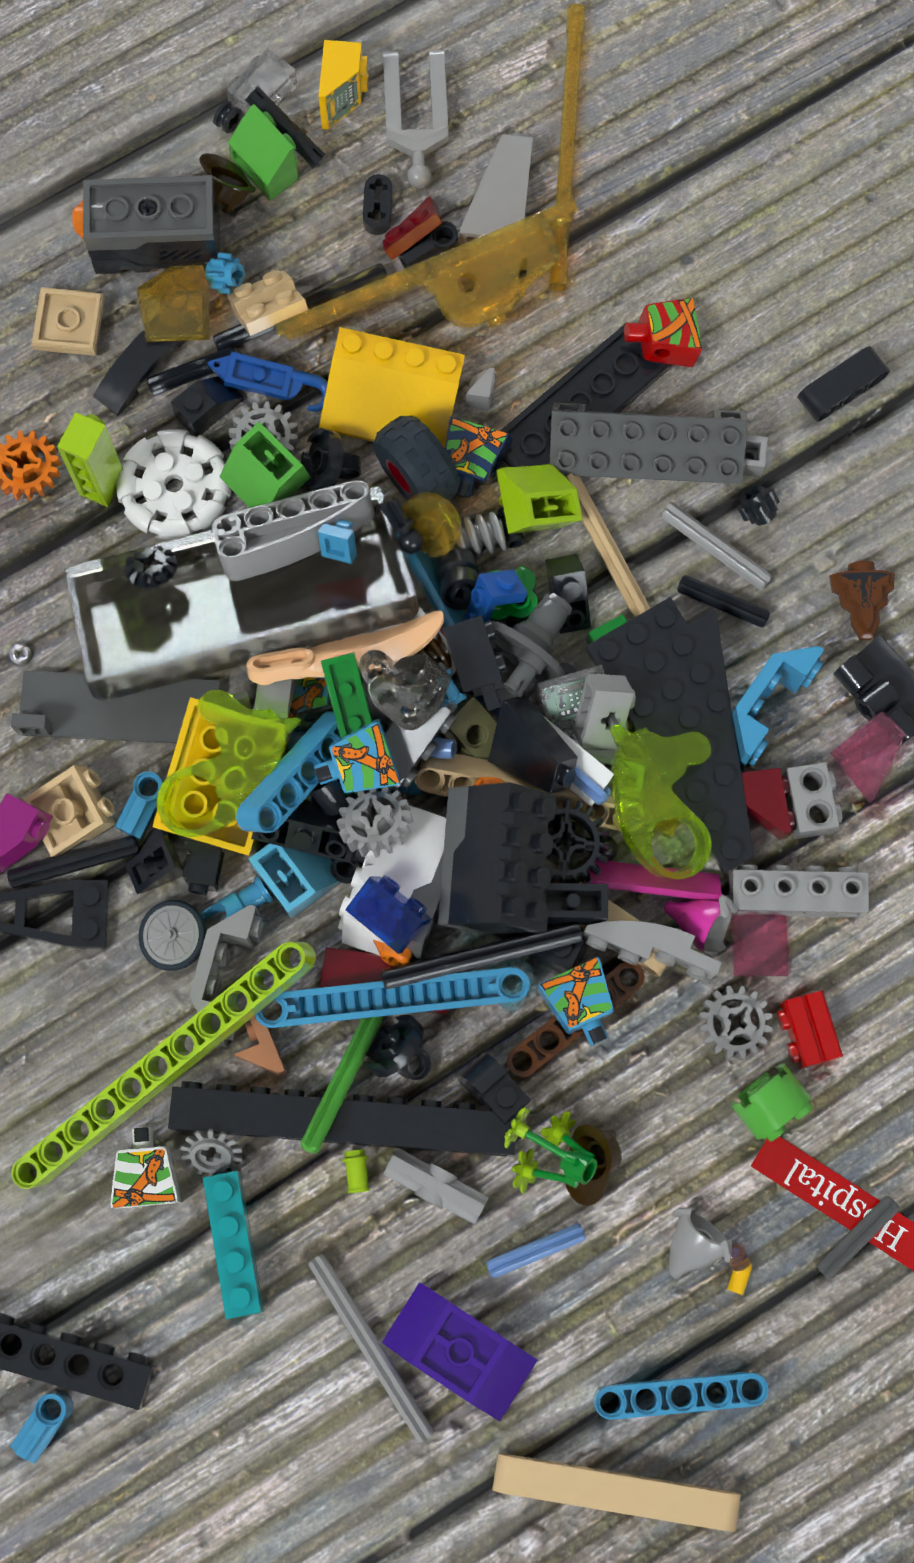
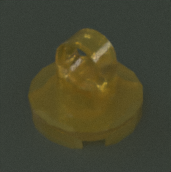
M423 492L413 495L403 504L402 509L406 516L414 519V523L410 527L418 529L424 537V545L420 551L429 553L428 557L445 555L458 543L462 534V521L457 509L449 499H445L438 494Z

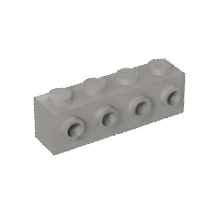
M739 865L737 870H733L729 875V898L737 909V912L732 913V915L863 918L869 913L868 872H858L856 867H840L838 872H825V867L808 866L804 868V871H791V866L786 865L772 866L771 870H758L756 865Z

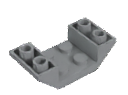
M248 905L207 929L188 996L197 1012L219 996L221 981H218L220 968H226L230 957V949L227 948V943L253 950L255 941L261 942L265 923L262 922L263 917H261L256 906ZM216 1014L211 1018V1027L215 1032L220 1028V1019ZM237 1030L221 1042L219 1046L227 1047L228 1040L234 1041Z

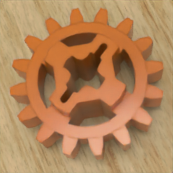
M19 430L15 439L7 434L6 440L8 443L5 445L0 443V486L2 492L6 496L13 492L15 500H19L22 494H26L28 500L31 501L35 492H38L42 497L45 496L43 488L47 486L53 489L55 485L51 478L60 477V472L56 467L61 465V461L58 456H55L58 452L54 444L49 445L46 436H42L38 440L35 431H31L29 436L25 437L22 431ZM37 451H40L45 456L46 462L38 458ZM5 469L12 473L13 481L6 476Z

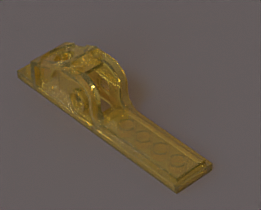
M573 198L278 322L274 324L278 335L282 340L287 338L291 343L419 288H423L433 295L443 316L456 326L473 328L487 323L488 327L491 328L501 324L508 319L506 314H509L527 294L525 291L539 276L543 277L561 258L550 226L552 231H556L569 225L573 221L572 217L578 211ZM527 270L526 277L519 278V271ZM463 277L469 278L474 284V289L471 292H463L459 289L457 281Z

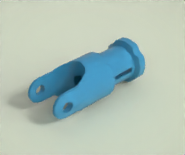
M257 876L254 878V883L238 893L233 891L200 914L203 920H206L218 912L225 911L226 919L248 905L258 908L266 902L271 904L274 900L260 877Z

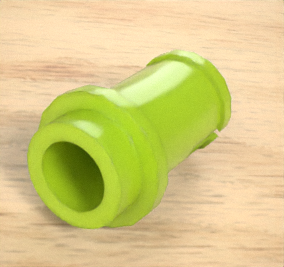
M365 1149L345 1151V1159L341 1160L346 1164L348 1194L370 1191L366 1160L369 1159V1156H365Z

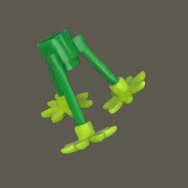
M522 1108L518 1112L516 1119L511 1121L512 1128L505 1133V1148H508L511 1142H515L518 1136L522 1139L527 1137L542 1148L561 1157L560 1168L564 1170L565 1175L539 1170L537 1167L538 1161H532L534 1150L531 1148L528 1149L526 1154L524 1151H520L518 1155L519 1164L512 1167V1171L517 1174L513 1181V1187H519L520 1192L525 1194L528 1183L534 1184L537 1177L563 1182L574 1188L579 1183L587 1184L596 1172L597 1161L594 1159V1154L582 1148L570 1137L568 1130L576 1124V1120L569 1119L570 1112L565 1111L560 1118L556 1115L551 1116L550 1123L552 1127L549 1126L541 1129V1135L545 1136L542 1138L530 1131L531 1127L526 1125L525 1119L531 1110ZM559 1142H565L574 1151H564L558 1147Z

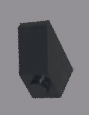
M217 376L194 382L173 399L171 405L179 422L193 436L198 437L242 402L244 397L235 388L225 386L224 381Z

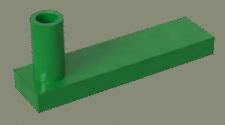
M355 652L321 660L340 738L373 721Z

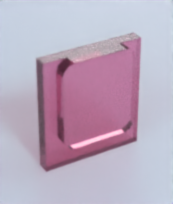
M775 914L732 916L734 976H788L786 916H777Z

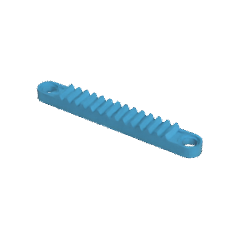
M508 967L453 973L392 989H385L383 982L379 981L286 991L274 999L282 1007V1014L277 1020L271 1021L266 1019L263 1015V1009L255 1016L261 1025L277 1028L509 1003L523 999L529 991L530 982L524 971L519 968ZM514 974L522 980V989L518 994L510 995L503 990L502 982L507 975Z

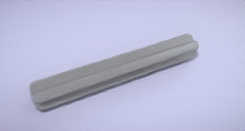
M670 503L663 510L662 519L756 588L762 590L770 582L772 576L769 572L676 504Z

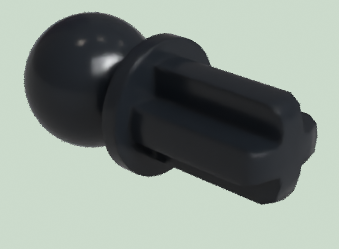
M391 497L385 500L380 505V508L392 526L390 529L391 534L399 533L398 545L400 549L407 554L418 553L423 548L424 537L418 529L410 527L414 523V519L406 516L396 498Z

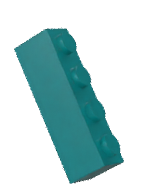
M233 1171L203 1177L225 1318L230 1319L264 1312L241 1172Z

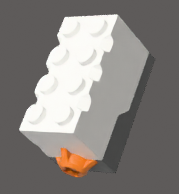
M410 805L413 822L408 825L411 834H402L401 837L404 844L402 846L396 843L391 845L393 849L391 854L382 849L380 850V856L375 858L373 851L368 852L362 868L357 867L353 875L350 898L345 896L339 911L341 919L338 929L342 930V943L381 956L384 962L392 966L423 960L439 918L446 818Z

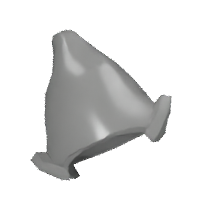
M694 1207L678 1208L673 1211L674 1216L679 1217L671 1242L669 1273L674 1279L680 1278L689 1271L710 1266L722 1257L725 1262L730 1263L731 1239L727 1240L713 1224L696 1214L695 1212L698 1209Z

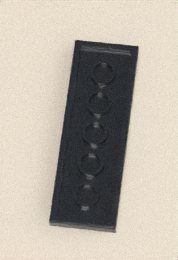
M624 324L500 430L501 432L508 433L513 439L503 461L509 467L550 464L551 420L554 402L586 404V411L620 413L669 370L670 364L647 361L643 358L641 342H625Z

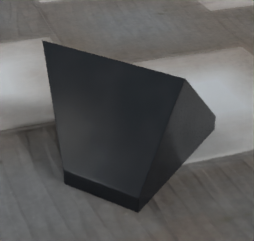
M154 827L140 847L139 853L125 864L137 895L181 878L183 874L182 864L169 833Z

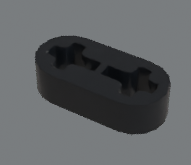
M372 175L366 180L364 186L363 225L366 231L372 235L386 233L391 225L392 182L385 175ZM376 186L382 187L381 200L375 199ZM375 210H380L381 219L379 223L375 224L373 223Z

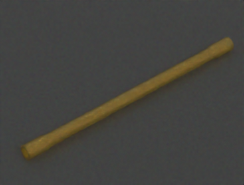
M571 4L567 8V45L553 251L549 272V289L557 292L565 291L568 284V245L582 36L584 35L586 8L581 4Z

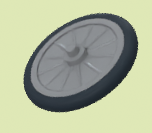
M181 900L163 901L152 907L144 916L139 928V946L146 960L156 968L165 971L181 970L191 965L200 956L206 935V927L201 914L189 903Z

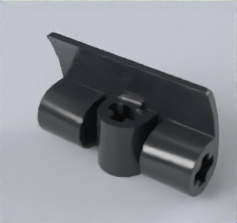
M878 636L860 653L853 655L845 661L833 675L856 699L855 705L861 715L870 722L876 721L892 740L901 747L914 736V671L882 636Z

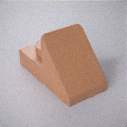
M253 1016L250 1021L245 1023V1027L251 1041L258 1040L259 1044L235 1053L234 1056L276 1075L282 1076L287 1074L269 1027L261 1025L256 1016Z

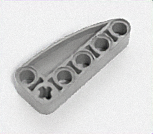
M355 480L222 515L214 520L212 531L226 578L233 581L244 580L311 556L321 551L318 531L323 523L336 526L340 519L353 522L350 530L355 532L373 518L374 507L367 483Z

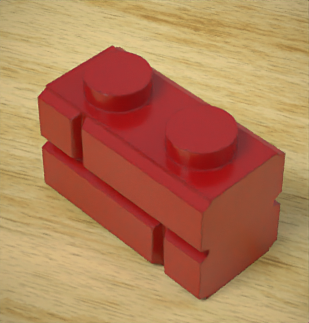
M823 990L788 999L780 1004L781 1010L777 1011L778 1022L782 1031H788L791 1043L787 1044L788 1055L793 1064L798 1063L799 1070L843 1057Z

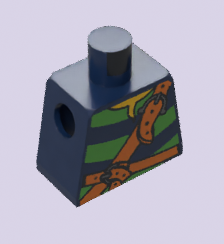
M450 417L445 449L454 462L460 476L461 483L456 495L470 498L475 481L485 485L492 483L513 441L508 433Z

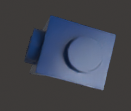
M515 570L479 574L475 587L471 592V599L467 611L464 613L463 621L482 615L485 622L491 619L495 606L524 602L528 592Z

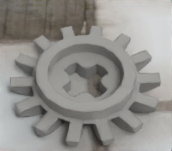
M209 1129L208 1137H206L202 1131L198 1130L195 1132L196 1137L187 1136L185 1141L188 1143L181 1144L180 1150L187 1151L181 1154V1159H190L186 1167L190 1169L195 1166L198 1169L197 1174L202 1175L203 1172L210 1173V1176L218 1172L222 1174L228 1173V1167L235 1171L238 1166L234 1161L242 1162L243 1157L237 1154L242 1153V1147L234 1145L237 1143L235 1138L224 1140L226 1137V1132L224 1131L217 1137H214L213 1129ZM210 1147L216 1148L217 1153L214 1157L207 1156V1151Z

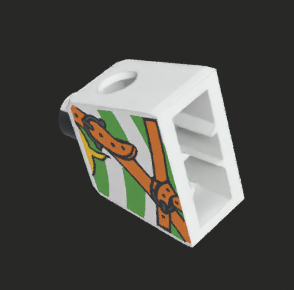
M152 1127L132 1129L133 1149L118 1150L116 1153L111 1208L121 1209L181 1203L180 1190L170 1149L166 1146L154 1147Z

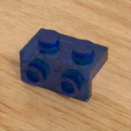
M386 875L383 877L370 876L345 910L398 954L403 953L421 927L428 925L432 918L425 913L427 908L424 904L413 897L408 899L399 892L400 885Z

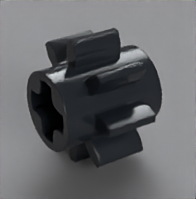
M756 485L743 492L739 501L742 506L738 508V511L744 522L750 520L751 524L755 523V525L761 526L771 522L776 517V511H778L776 505L780 501L773 489L768 491L766 487Z

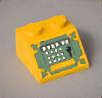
M324 40L318 95L322 129L328 130L360 106L362 92H368V56H362V43Z

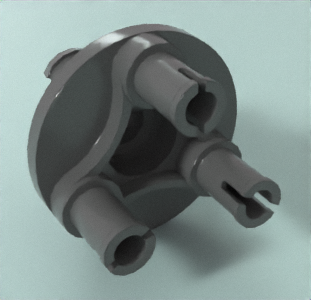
M546 593L543 596V600L537 604L527 620L514 625L513 628L496 621H491L496 635V640L491 641L494 653L501 652L502 656L516 667L509 679L503 684V687L506 690L510 688L509 692L519 698L522 695L529 698L535 688H540L545 680L559 683L565 675L561 665L551 656L553 652V639L572 611L570 604L554 593Z

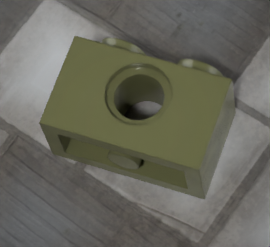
M459 690L460 694H465L467 698L457 704L458 707L452 714L457 719L446 734L440 731L439 736L456 740L457 748L459 749L456 754L488 760L497 723L473 695ZM472 726L471 733L467 737V732L469 728Z

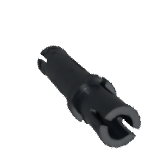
M259 86L245 99L250 106L255 104L262 113L266 111L271 115L276 123V128L282 135L287 133L296 145L295 151L312 169L326 155L306 135L307 131L304 128L300 129Z

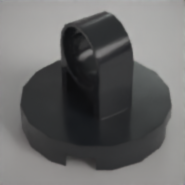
M319 428L309 436L307 442L312 443L309 452H302L301 464L311 477L303 484L310 487L308 491L312 492L331 487L336 484L338 479H353L361 475V458L358 455L344 452L343 441L339 433L334 430Z
M409 1014L399 1015L395 1017L399 1021L398 1023L394 1024L391 1028L385 1024L378 1030L366 1053L369 1060L364 1062V1066L377 1077H388L397 1072L406 1079L422 1080L429 1074L431 1069L430 1057L420 1047L424 1035L423 1026ZM414 1055H417L420 1066L415 1073L411 1074L408 1070V1062Z

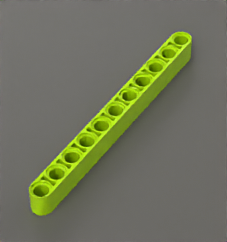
M285 942L277 947L19 1158L11 1171L14 1183L22 1189H30L52 1181L309 972L316 961L314 949L305 942ZM295 948L301 955V961L297 967H294L290 961V954ZM268 970L274 976V983L270 989L263 982L264 974ZM241 992L247 998V1005L244 1010H241L237 1005V998ZM214 1014L220 1019V1028L217 1032L211 1027V1018ZM187 1036H190L194 1042L191 1053L186 1050L184 1045ZM161 1057L167 1063L165 1074H162L158 1067ZM135 1079L141 1085V1091L138 1096L134 1093L132 1087ZM109 1100L114 1104L115 1112L112 1117L107 1112V1103ZM83 1121L87 1124L89 1129L87 1137H85L81 1132V1125ZM57 1143L61 1145L63 1150L61 1158L57 1156L55 1151ZM31 1164H33L37 1170V1176L35 1179L30 1174Z

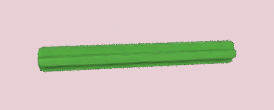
M385 1016L361 1019L301 1140V1148L312 1154L319 1152Z

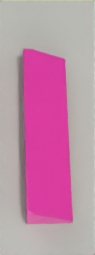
M607 861L606 864L595 862L602 870L599 875L587 871L592 879L589 884H608V889L719 901L722 895L720 877L715 873Z

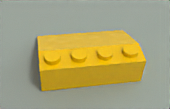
M339 327L319 428L334 430L340 435L374 442L376 433L399 416H413L420 419L435 434L445 448L449 420L454 409L465 355Z
M190 697L152 827L248 856L254 855L259 841L251 839L252 832L243 831L239 827L236 819L237 810L242 802L283 759L292 727Z

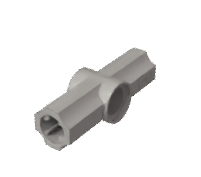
M399 1148L394 1152L383 1173L385 1176L415 1191L414 1194L440 1209L444 1207L473 1224L476 1223L489 1198L459 1182L456 1176L432 1163L428 1165L414 1155Z

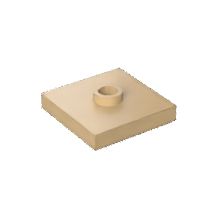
M41 287L31 344L33 350L96 356L105 301L104 294Z

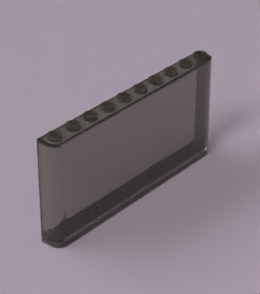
M381 487L369 489L374 507V516L369 522L354 532L357 556L352 564L323 557L321 551L276 570L244 580L233 581L226 578L213 531L209 530L149 546L151 549L158 545H161L164 550L171 549L178 563L175 576L169 582L157 588H138L128 581L124 569L127 568L126 559L134 557V550L66 567V579L86 681L91 695L98 700L111 701L120 697L246 665L251 657L259 654L292 648L308 649L323 643L342 640L377 629L406 623L413 619L419 611L417 595L397 535L391 534L390 529L392 526L380 508V505L385 501ZM146 547L136 549V551L142 552ZM145 565L146 570L149 569L151 565Z

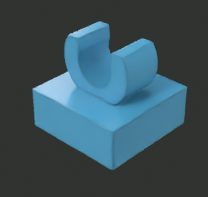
M340 519L336 526L323 523L318 531L321 555L323 557L352 564L357 556L354 531L350 530L353 522Z

